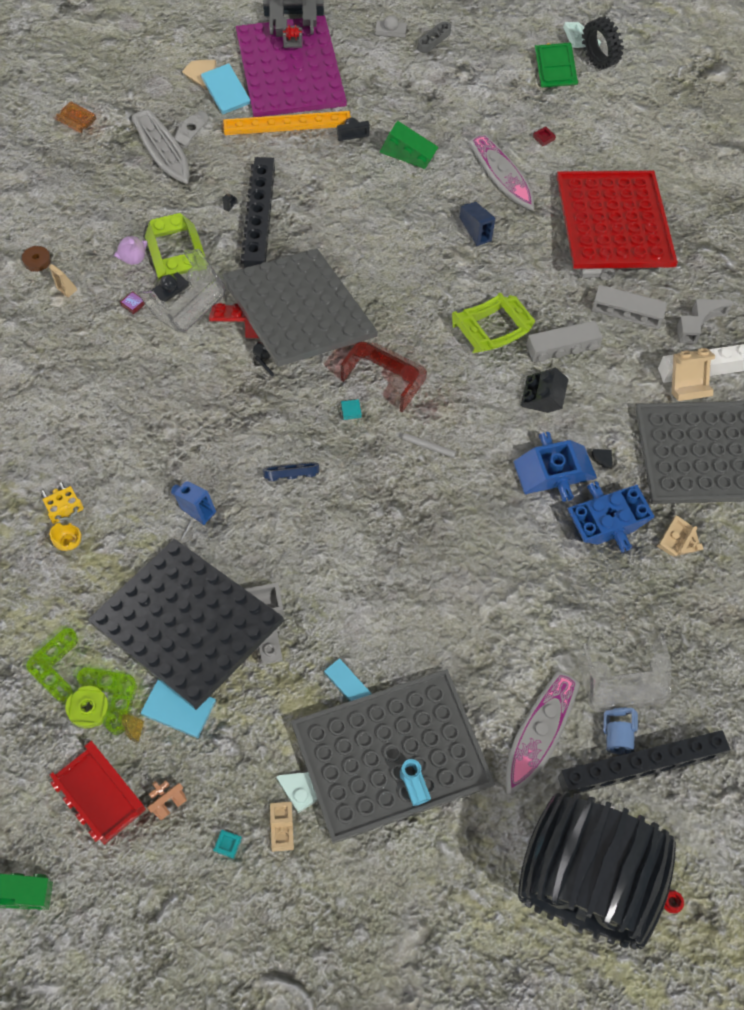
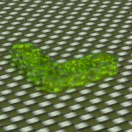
M71 628L60 631L34 654L26 664L29 673L61 704H66L68 697L71 694L73 695L74 691L52 667L78 643V636ZM65 636L71 637L72 640L70 642L65 640ZM58 642H60V644L63 645V649H61L59 644H57ZM51 648L58 649V653L54 657L47 656ZM35 663L40 665L44 671L42 674L36 668L34 669L33 665ZM54 675L56 677L55 682L51 685L45 684L46 677ZM58 686L67 692L68 695L66 697L61 696L60 692L56 689Z
M89 667L82 668L77 673V681L81 687L95 686L103 692L114 693L105 725L110 734H121L126 728L137 689L134 677L129 674ZM89 674L93 679H87L85 682L82 677H86ZM111 677L112 683L109 686H103L101 684L103 678ZM129 681L132 686L127 687V695H124L125 689L122 684H126ZM119 700L127 701L124 709L116 708V703ZM116 714H118V715H119V717H118V722H119L121 725H120V726H116V728L113 729L111 723H115V722H116V719H117Z

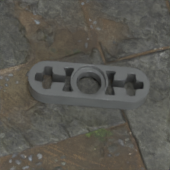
M441 22L418 40V50L427 53L451 34V24Z

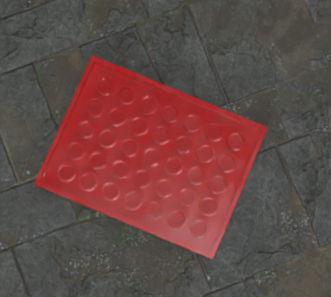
M654 170L557 171L556 177L573 269L670 268L677 266L678 261Z

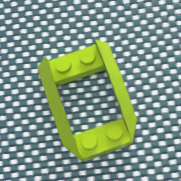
M181 213L150 220L145 233V239L158 280L168 274L174 275L177 272L184 274L208 268L199 235L194 223ZM187 230L195 252L162 259L156 238Z
M498 293L496 297L483 304L464 309L460 313L456 311L452 313L453 328L459 327L474 347L472 353L484 352L507 345L527 334L535 323L534 318L516 296L509 295L505 297L502 293ZM504 308L519 328L507 335L490 340L477 321Z

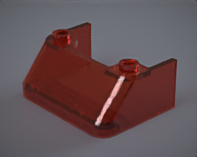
M376 342L356 343L341 363V381L344 382L358 362L364 358L401 376L403 381L409 383L400 398V412L403 413L426 380V369Z

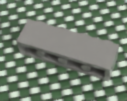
M599 285L591 311L659 329L664 318L667 302Z
M596 321L528 335L526 347L532 362H542L550 358H560L564 355L595 350L600 347L603 337Z

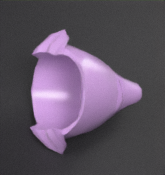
M134 236L125 237L120 241L114 256L130 265L139 264L145 257L147 241H141L138 237Z

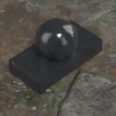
M353 117L346 119L343 125H337L338 141L369 137V121L358 122Z
M178 272L174 275H164L161 278L160 284L151 290V295L161 304H164L187 288L189 282Z

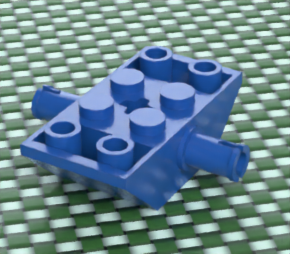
M543 432L539 435L542 446L531 449L513 462L522 489L526 495L558 488L562 501H570L574 498V495L569 485L597 478L584 445L571 440L553 443L550 432H546L547 436Z
M597 481L594 484L593 482L590 483L587 489L590 491L593 500L567 509L583 541L599 545L615 539L621 552L630 550L632 545L626 535L633 533L655 517L638 485L604 495Z

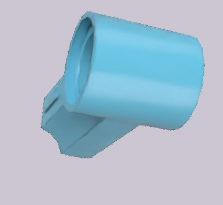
M414 759L406 760L401 767L400 777L405 783L412 805L423 804L431 800L421 773V765ZM405 768H414L416 774L413 776L408 775L405 772Z

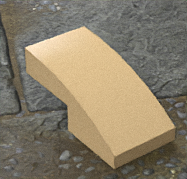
M292 802L270 803L272 852L294 850Z

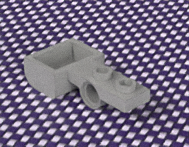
M278 583L245 589L277 613L284 616ZM277 629L259 646L262 665L283 661Z

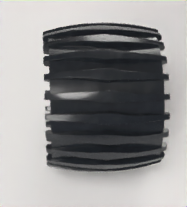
M567 792L555 794L542 812L528 843L519 880V901L525 903V906L528 908L535 906L534 911L538 914H541L542 911L546 912L547 919L551 921L554 917L562 920V926L567 927L568 923L579 927L578 933L582 934L583 930H587L593 933L594 939L598 940L600 936L608 938L607 943L612 945L615 941H620V946L623 948H627L630 944L631 949H643L659 922L668 898L675 864V838L669 835L666 829L659 831V824L652 822L651 825L647 824L645 817L642 815H638L635 818L628 815L629 809L623 808L622 812L611 808V802L607 801L605 805L595 803L596 798L591 796L587 801L581 799V794L575 793L573 798Z

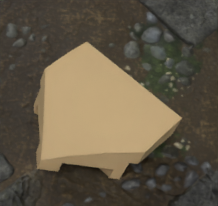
M216 60L191 61L182 73L207 90L201 74L215 69L217 63Z
M677 515L672 518L657 545L658 548L673 557L703 550L702 543H699L696 533L697 526L692 527Z

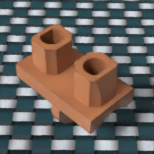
M154 781L152 785L155 789L149 793V796L153 799L159 794L160 797L146 808L150 813L153 812L160 820L164 819L170 814L164 805L166 801L171 798L177 807L187 801L182 791V785L177 783L164 793L163 790L170 786L169 783L164 781L159 785Z

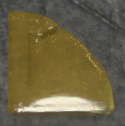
M128 714L123 715L122 724L125 726L128 738L138 742L144 721Z

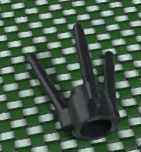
M258 342L253 348V354L256 355L255 360L273 377L274 373L263 361V359H268L270 354L263 343Z

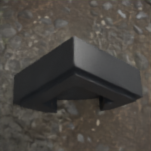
M226 194L222 198L223 208L228 212L237 203V198L231 194Z
M593 449L592 456L594 460H597L604 468L612 469V450Z

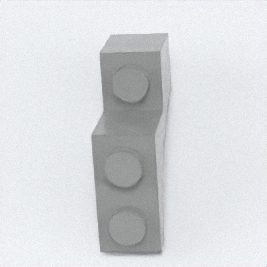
M696 299L692 308L693 316H681L677 324L679 343L697 344L701 335V326L710 319L727 316L732 306L731 300Z

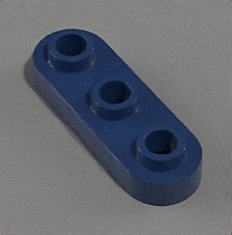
M316 462L271 466L263 469V477L268 479V481H277L279 478L284 477L296 479L298 476L303 475L305 477H315L320 472L319 463Z

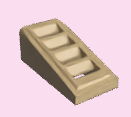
M53 264L49 266L56 289L66 297H70L77 291L76 286L60 269Z

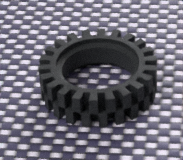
M599 17L588 22L582 31L584 33L582 38L585 39L582 41V44L586 46L583 49L588 52L586 56H590V63L593 62V66H597V69L601 70L619 63L623 55L621 50L624 49V46L620 45L623 43V39H619L621 33H617L618 27H613L615 23L613 21L610 22V19H606V17ZM597 30L602 33L606 40L608 56L600 49L597 40Z

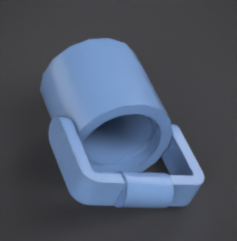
M621 707L604 712L603 731L607 735L606 750L608 752L619 755L634 752V733L638 731V712L635 709ZM632 714V724L621 721L610 722V716L617 717Z

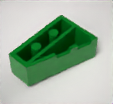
M397 120L379 153L426 169L439 147Z
M0 873V908L49 910L53 882L45 874H33L32 877L21 873H11V875Z

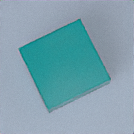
M359 399L341 401L343 420L362 418Z
M221 830L213 851L235 859L242 837Z

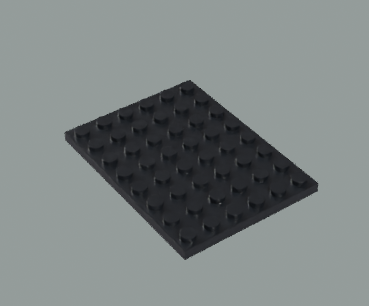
M175 538L87 619L92 626L195 710L285 621L282 615Z

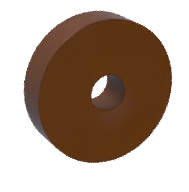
M32 246L24 251L22 261L25 268L29 271L39 272L50 265L51 257L46 248Z

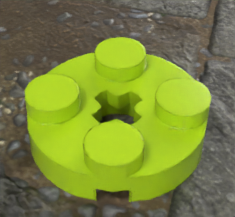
M83 686L68 697L65 706L66 714L71 723L79 728L88 729L100 726L108 715L109 701L99 688ZM90 702V705L93 707L88 712H85L82 707Z

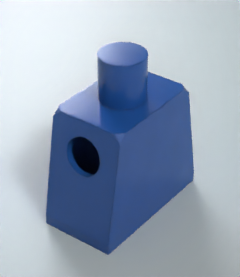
M189 481L184 482L181 486L178 484L173 486L171 494L175 496L179 507L201 524L205 525L216 513L210 495L205 489Z

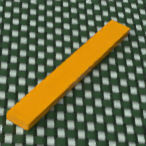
M350 111L223 119L224 135L336 128L337 125H343L345 120L351 116Z

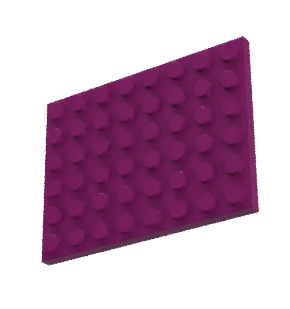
M325 15L317 16V27H314V35L310 34V26H303V18L287 19V26L288 24L290 26H295L296 24V26L302 27V48H284L283 37H276V26H274L273 35H270V22L236 26L253 117L347 106Z

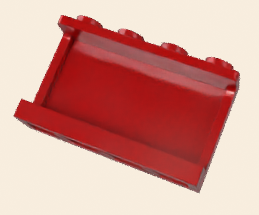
M91 740L85 745L87 749L57 774L53 772L49 774L53 779L50 784L57 793L62 791L65 794L63 801L70 809L75 807L78 811L75 816L82 825L86 823L89 825L91 830L88 833L94 841L97 842L100 839L105 845L146 811V808Z

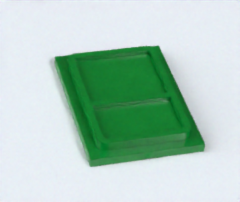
M571 42L535 45L541 88L578 85Z

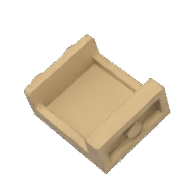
M700 348L697 351H681L680 353L673 354L671 394L678 401L713 396L714 389L709 385L710 364L711 360L715 359V355L709 349Z

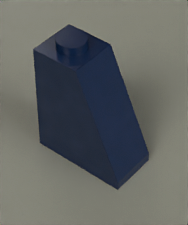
M476 201L461 206L459 218L476 246L491 242L495 217Z

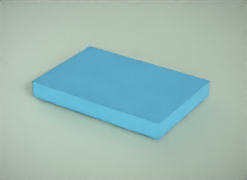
M230 64L201 74L204 84L222 115L251 104L250 98Z
M157 680L141 711V715L198 739L216 703V699L209 697L195 710L161 681Z

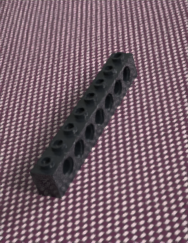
M255 157L254 164H251V174L253 176L249 178L251 189H248V199L250 201H247V212L249 214L245 215L247 227H244V238L246 240L242 242L244 254H241V264H244V268L262 264L267 259L275 176V161L271 157Z
M723 730L564 769L560 772L558 780L562 792H567L570 796H573L575 793L580 794L723 758L730 751V747Z

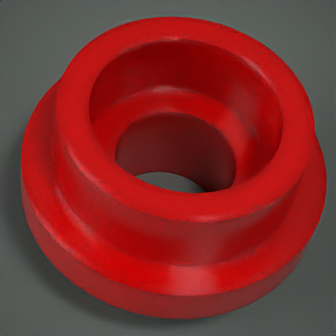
M669 890L664 909L671 914L679 913L684 907V899L679 892ZM669 898L675 900V906L669 904Z

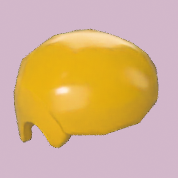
M56 523L49 532L52 544L58 550H73L81 543L82 534L79 528L71 523L68 525Z

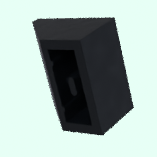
M556 367L527 376L521 406L546 413L563 409L569 379Z

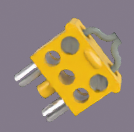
M62 481L64 486L61 482L59 483L62 490L54 489L52 495H50L47 489H44L45 492L42 491L44 497L42 500L53 524L63 520L70 522L73 520L74 515L84 509L81 500L76 497L72 487H68L65 481Z

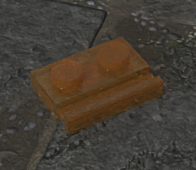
M70 101L61 110L60 114H56V118L58 121L82 133L84 128L87 129L96 120V115Z

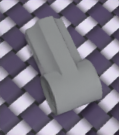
M614 268L580 269L579 271L582 278L600 277L602 280H610L616 274Z

